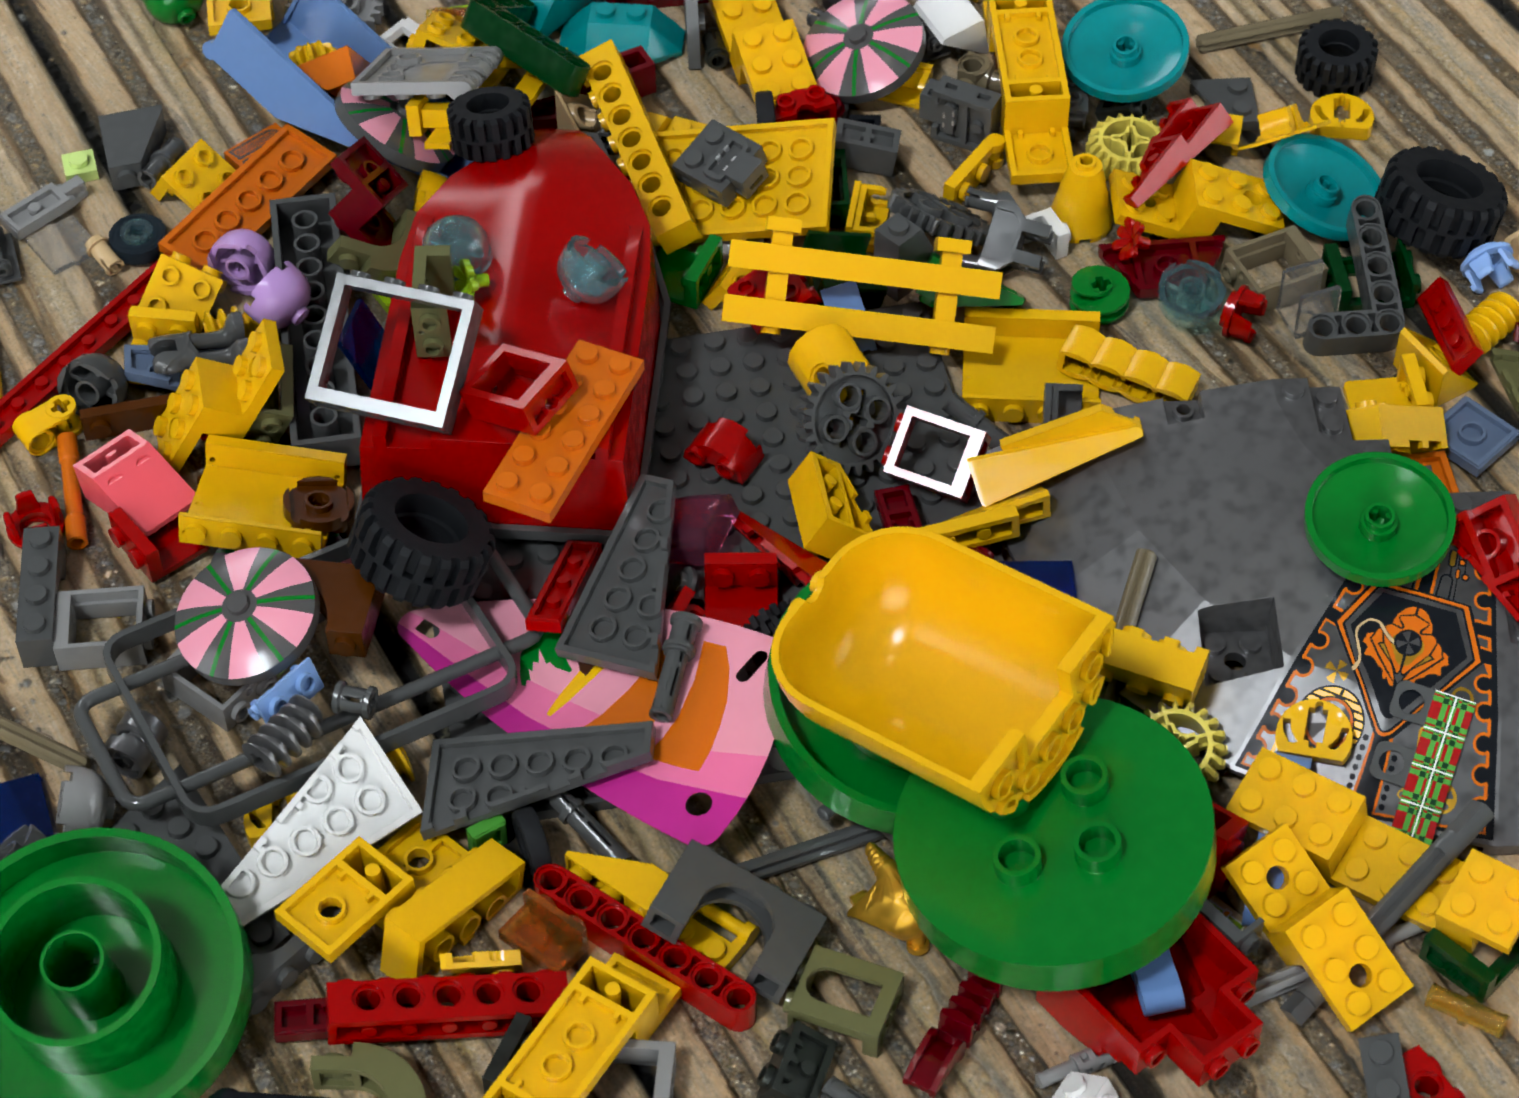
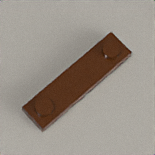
M170 394L79 410L86 441L118 436L128 429L133 432L152 430L157 416H161L166 409Z

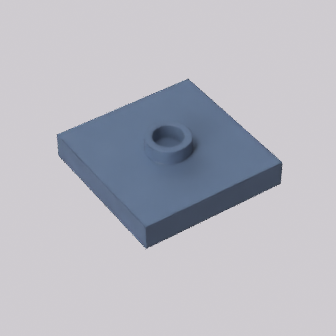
M1466 395L1444 414L1448 449L1442 450H1445L1447 458L1475 477H1478L1519 441L1518 429Z

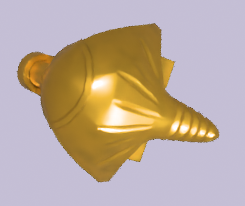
M868 842L865 847V855L868 856L867 860L870 861L869 865L872 866L876 882L869 891L861 890L849 896L853 907L848 910L847 917L857 918L884 930L887 934L897 939L906 941L907 951L912 955L921 956L926 954L930 948L929 939L919 928L909 910L895 860L876 844Z

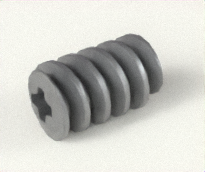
M298 694L293 695L287 704L280 707L278 713L270 717L268 723L263 724L259 728L258 733L252 734L247 743L242 744L245 756L259 770L266 772L274 778L279 777L282 773L280 766L285 768L291 766L292 760L290 756L300 757L302 755L301 746L309 748L312 745L311 736L319 738L322 735L323 731L319 725V722L323 721L322 713L318 706L310 699Z

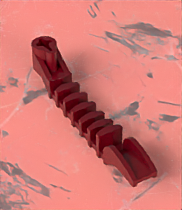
M968 971L967 981H961L959 984L958 996L952 995L949 999L948 1008H942L940 1011L938 1029L932 1026L922 1039L903 1076L902 1083L907 1086L910 1084L929 1093L930 1097L935 1098L952 1068L963 1059L966 1048H970L972 1045L973 1036L976 1031L979 1032L982 1028L983 1019L986 1014H990L992 1004L996 998L1000 997L1003 985Z

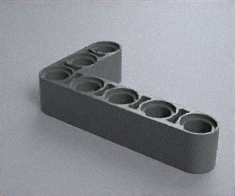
M1360 195L1356 197L1351 204L1346 220V229L1363 310L1313 315L1308 321L1303 337L1304 349L1313 356L1391 351L1397 347L1399 333L1405 327V317L1380 202L1373 196Z

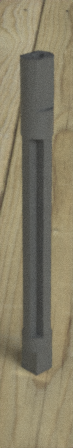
M1472 800L1366 915L1381 938L1494 818V813L1485 803ZM1309 976L1285 1001L1280 1009L1289 1021L1302 1026L1325 999Z

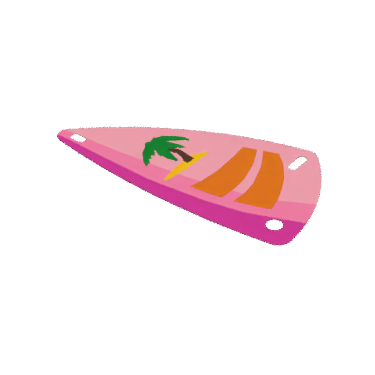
M512 599L477 602L503 643L528 632L526 630L525 617ZM530 599V600H531V602L534 604V602H535L536 599ZM462 604L453 607L445 605L441 609L425 608L413 610L406 613L398 622L397 628L400 636L435 671L490 648ZM665 609L658 680L665 660L662 646L663 642L669 638L672 628L670 617L674 612H677L675 610ZM697 615L702 619L703 627L696 635L694 643L696 648L695 657L690 662H687L673 712V719L668 723H662L653 720L649 716L658 681L558 657L554 648L562 633L544 632L539 642L511 655L516 665L518 679L517 688L513 695L503 703L482 713L507 733L653 721L656 729L653 761L582 786L640 821L686 845L693 839L702 845L708 846L720 837L748 798L761 774L774 741L767 722L763 696L765 670L773 637L738 625ZM426 619L438 627L440 631L436 637L428 638L417 631L416 628ZM758 651L766 652L768 655L767 660L749 680L745 682L738 681L736 678L737 673ZM496 661L448 683L466 698L501 682L506 677L507 672L501 663ZM696 793H705L712 800L709 811L699 816L690 814L686 810L688 798Z

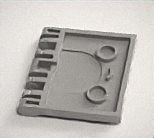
M496 46L386 48L351 82L352 96H363L365 100H377L382 98L383 95H394L395 99L405 100L413 98L414 95H426L428 99L444 98L447 94L455 100L459 95L480 87L492 71L503 61L504 54Z

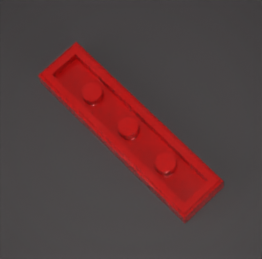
M1440 276L1417 298V302L1451 370L1461 376L1485 352L1452 288Z
M567 540L525 619L526 630L551 633L563 632L602 553V543Z

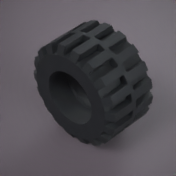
M1325 19L1321 20L1320 24L1313 23L1309 25V29H1305L1302 32V37L1299 40L1295 64V75H1297L1298 83L1303 84V88L1306 91H1312L1313 95L1317 97L1333 93H1345L1358 97L1359 93L1366 92L1368 86H1371L1373 82L1379 50L1377 40L1373 39L1374 35L1370 31H1365L1364 26L1360 24L1355 25L1353 21L1349 20L1340 21V19H1333V21H1328Z
M500 86L478 88L459 95L448 105L447 118L452 148L456 155L463 157L465 160L475 162H496L498 159L506 160L511 155L517 156L523 153L522 150H528L531 144L534 143L535 132L530 100L527 94H523V91L519 89Z

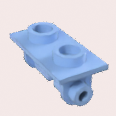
M307 657L299 665L293 664L290 667V671L276 682L274 687L268 689L258 699H253L250 702L251 707L248 709L249 715L256 721L262 718L266 724L270 717L278 713L280 707L287 704L293 695L298 694L311 699L325 686L311 658Z

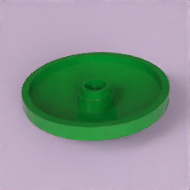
M1364 452L1342 458L1328 466L1318 475L1309 489L1306 498L1303 522L1305 534L1312 550L1333 572L1359 584L1393 587L1411 583L1426 576L1443 561L1453 541L1456 527V512L1451 495L1443 482L1424 465L1398 454Z

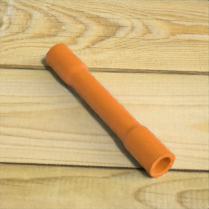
M62 432L57 436L58 460L61 465L65 503L66 543L68 548L72 550H81L88 545L86 518L83 513L81 486L73 468V465L80 461L78 437L73 432Z

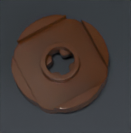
M314 476L303 478L297 481V487L293 488L290 492L288 488L283 495V514L293 528H308L322 531V533L332 532L338 534L348 529V522L354 516L355 498L352 490L348 486H346V490L338 486V480L330 477ZM322 503V506H315V504Z

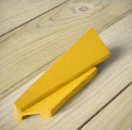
M1100 403L999 439L1002 451L968 458L967 463L982 507H988L1142 438L1144 432L1139 417L1128 418L1115 413L1112 407Z
M1036 485L988 507L981 506L943 522L919 528L933 531L963 546L972 548L1020 537V524L1051 517L1050 494L1046 488Z

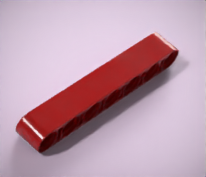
M549 863L542 865L536 870L533 879L537 906L543 912L609 954L613 955L616 952L681 987L680 999L727 1029L734 1032H743L754 1025L757 1016L756 992L748 982L679 939L674 945L641 926L644 917L564 867ZM551 887H556V888H557V889H553V890H547V888H551ZM581 906H586V907H588V908H585V909H577L578 907H581ZM609 926H619L614 929L607 928ZM641 945H649V946H650V947H647V948H639V946H641ZM671 965H681V967H678V968H671V967H669V966H671ZM705 984L713 985L710 988H702L700 986ZM736 1004L745 1005L743 1008H734L732 1006Z

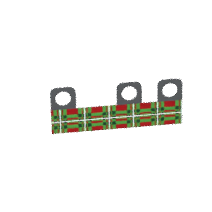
M1402 680L1396 685L1389 707L1390 713L1394 717L1424 726L1416 750L1389 741H1381L1376 746L1370 764L1371 775L1377 779L1404 787L1391 827L1431 845L1476 702L1408 680ZM1415 690L1422 695L1424 705L1418 713L1408 714L1400 708L1399 698L1403 692ZM1396 751L1401 754L1404 759V767L1401 772L1389 775L1381 770L1379 759L1384 752Z

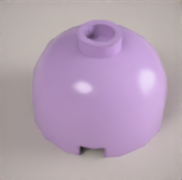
M244 228L234 229L226 232L213 244L207 256V264L223 272L221 279L228 281L227 284L232 286L230 291L250 296L262 278L275 268L274 249L262 235L255 231Z
M289 261L284 262L285 269L281 270L276 266L262 278L250 294L255 298L252 305L250 306L247 303L244 305V312L259 324L264 318L276 321L277 329H282L292 323L295 326L299 325L309 314V310L306 308L311 299V287L308 279Z

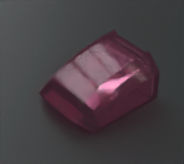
M714 493L676 498L669 563L704 566V553H719L733 523L736 522L740 513L731 494Z

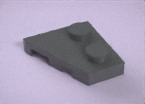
M1250 77L1190 80L1189 92L1193 96L1198 94L1205 101L1204 106L1221 102L1228 114L1244 116L1242 131L1259 130L1257 118L1259 114Z

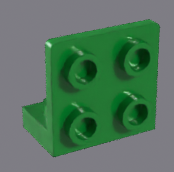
M710 234L704 245L698 246L696 252L680 248L667 255L662 246H660L656 256L671 302L698 309L723 266L722 237Z

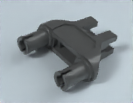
M970 186L967 191L970 195L965 197V207L990 212L993 218L982 252L978 256L972 254L963 255L962 266L972 269L1003 272V275L1016 269L1041 275L1045 262L1042 261L1043 257L1022 251L1025 239L1051 245L1054 236L1052 226L1026 219L1009 191L1002 190L995 194Z

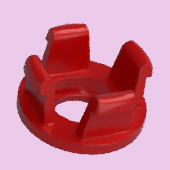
M1244 284L1240 286L1238 291L1233 290L1224 305L1219 321V326L1223 327L1222 336L1226 338L1232 336L1244 340L1245 343H1251L1256 336V331L1251 328L1252 323L1243 318L1242 314L1244 312L1264 316L1268 305L1266 296L1249 290V286Z
M32 490L23 491L15 495L16 510L11 515L9 512L3 513L7 536L11 543L21 549L24 528H27L32 523L44 522L31 528L60 526L62 534L65 530V519L60 505L54 496L48 497V503L38 502Z

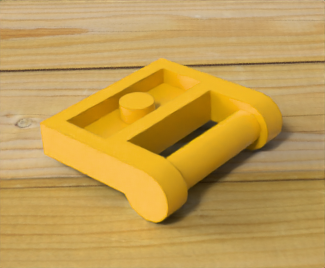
M712 903L694 913L679 940L730 971L756 940L760 928L750 921L744 923ZM699 912L737 937L731 943L693 918Z

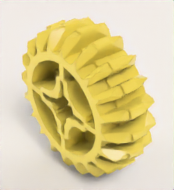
M1119 113L1115 119L1107 116L1104 122L1098 121L1096 127L1091 129L1088 135V142H1086L1085 152L1095 155L1101 160L1106 180H1109L1108 177L1114 168L1140 175L1142 170L1139 164L1152 137L1158 135L1161 128L1157 125L1156 120L1147 121L1145 115L1138 118L1134 117L1133 113H1131L1130 116L1124 117Z
M1176 699L1172 703L1173 708L1166 709L1165 704L1160 701L1158 703L1159 712L1156 714L1146 708L1144 714L1171 732L1186 747L1193 758L1200 755L1199 751L1207 749L1206 755L1199 764L1205 780L1217 782L1219 774L1216 770L1225 769L1226 761L1222 757L1228 754L1227 745L1222 743L1226 740L1225 732L1217 730L1219 727L1217 718L1207 720L1208 710L1205 707L1195 713V705L1191 701L1186 705L1185 709H1180ZM1175 726L1186 727L1195 732L1184 734L1178 731Z

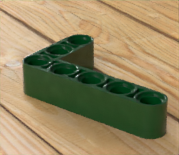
M470 0L460 25L465 31L488 46L499 47L506 58L558 92L570 97H579L591 66L528 24L535 8V4L532 1Z

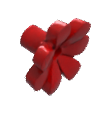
M1130 217L1125 218L1124 226H1119L1117 235L1120 239L1114 240L1112 244L1113 251H1120L1118 258L1121 261L1136 258L1138 256V249L1147 250L1151 243L1150 238L1141 236L1145 229L1144 224L1139 221L1135 222V219Z

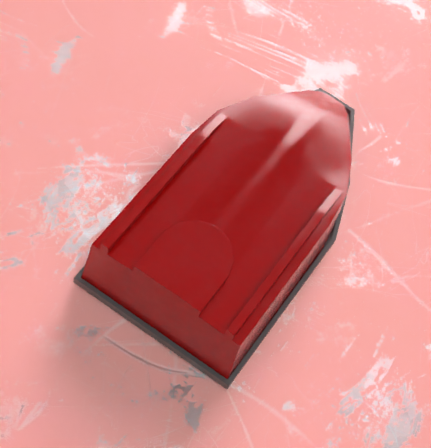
M534 129V143L531 144L528 150H522L523 153L517 156L511 155L506 160L498 159L496 162L473 161L452 174L416 213L400 256L396 279L406 282L405 286L412 288L415 246L450 245L453 266L460 265L459 261L461 258L469 259L475 274L487 273L489 275V286L479 288L474 294V301L484 310L465 384L502 344L566 360L580 339L644 360L645 370L550 524L484 502V488L520 431L472 418L462 397L452 435L370 417L365 418L359 445L362 487L356 516L365 494L375 485L397 477H404L405 480L417 477L422 478V481L430 482L431 480L441 483L440 486L447 489L451 487L459 491V495L463 498L468 497L475 503L478 510L482 509L487 515L488 522H491L495 538L557 542L578 540L602 544L607 543L640 474L649 475L671 316V301L654 250L651 228L632 184L613 163L598 133L566 129ZM391 298L370 398L436 412L450 357H417L410 310L411 302ZM448 310L453 346L461 312ZM516 374L498 395L518 400L535 379Z

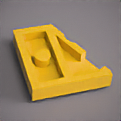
M520 949L472 952V955L452 957V953L439 954L440 967L444 977L457 976L462 973L485 975L497 974L502 971H512L515 973V971L523 970Z

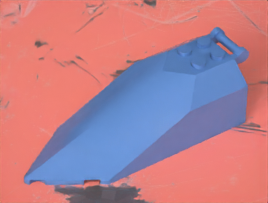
M293 0L282 21L267 35L262 34L237 9L229 10L216 39L205 42L202 46V51L206 58L214 60L275 118L350 147L358 139L347 130L335 111V100L289 59L288 54L295 51L296 46H304L307 42L315 43L320 40L322 43L330 42L336 49L348 45L371 63L383 50L392 47L341 0ZM446 97L428 99V102H450ZM455 153L446 169L436 173L449 178L452 174L473 161L465 160ZM388 161L390 164H393V165H395V166H398V167H400V168H403V169L408 170V171H410V172H413V173H415V174L420 175V173H421V172L409 170V169H407V168L401 167V166H399V165H397V164H394V163Z

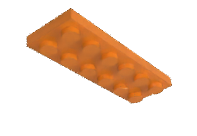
M286 123L158 242L159 251L169 255L176 251L192 258L190 265L202 270L204 264L208 265L207 256L213 244L228 231L240 228L253 230L262 235L272 225L269 200L303 196L332 168L329 164L337 158V155L297 128Z
M579 339L566 359L579 388L536 436L524 432L519 433L484 488V502L551 524L645 370L643 359Z

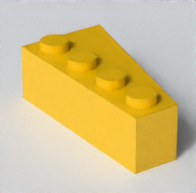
M490 838L480 847L472 848L465 858L453 867L445 868L437 879L427 886L420 887L409 900L401 906L393 907L385 916L380 971L388 977L395 979L417 978L426 975L431 969L438 973L441 970L439 954L449 953L458 942L465 946L474 937L481 919L484 918L489 922L522 889L526 862Z

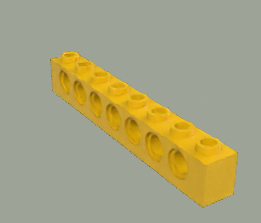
M612 39L578 56L591 66L584 85L586 88L591 86L592 91L588 92V96L596 110L600 108L601 110L597 117L605 132L610 130L611 135L606 138L615 154L619 153L621 156L616 161L625 177L629 175L631 179L630 183L651 225L652 243L654 246L660 244L665 253L669 255L702 238L625 61Z

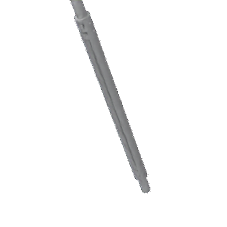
M1406 921L1390 928L1382 939L1390 950L1393 948V944L1425 930ZM1289 965L1257 978L1256 992L1245 1005L1250 1008L1296 989L1309 975L1302 965ZM1086 1048L1069 1055L1068 1061L1036 1073L1035 1080L1039 1088L1043 1089L1064 1080L1065 1076L1072 1071L1090 1074L1117 1061L1110 1054H1102L1099 1057L1091 1048Z

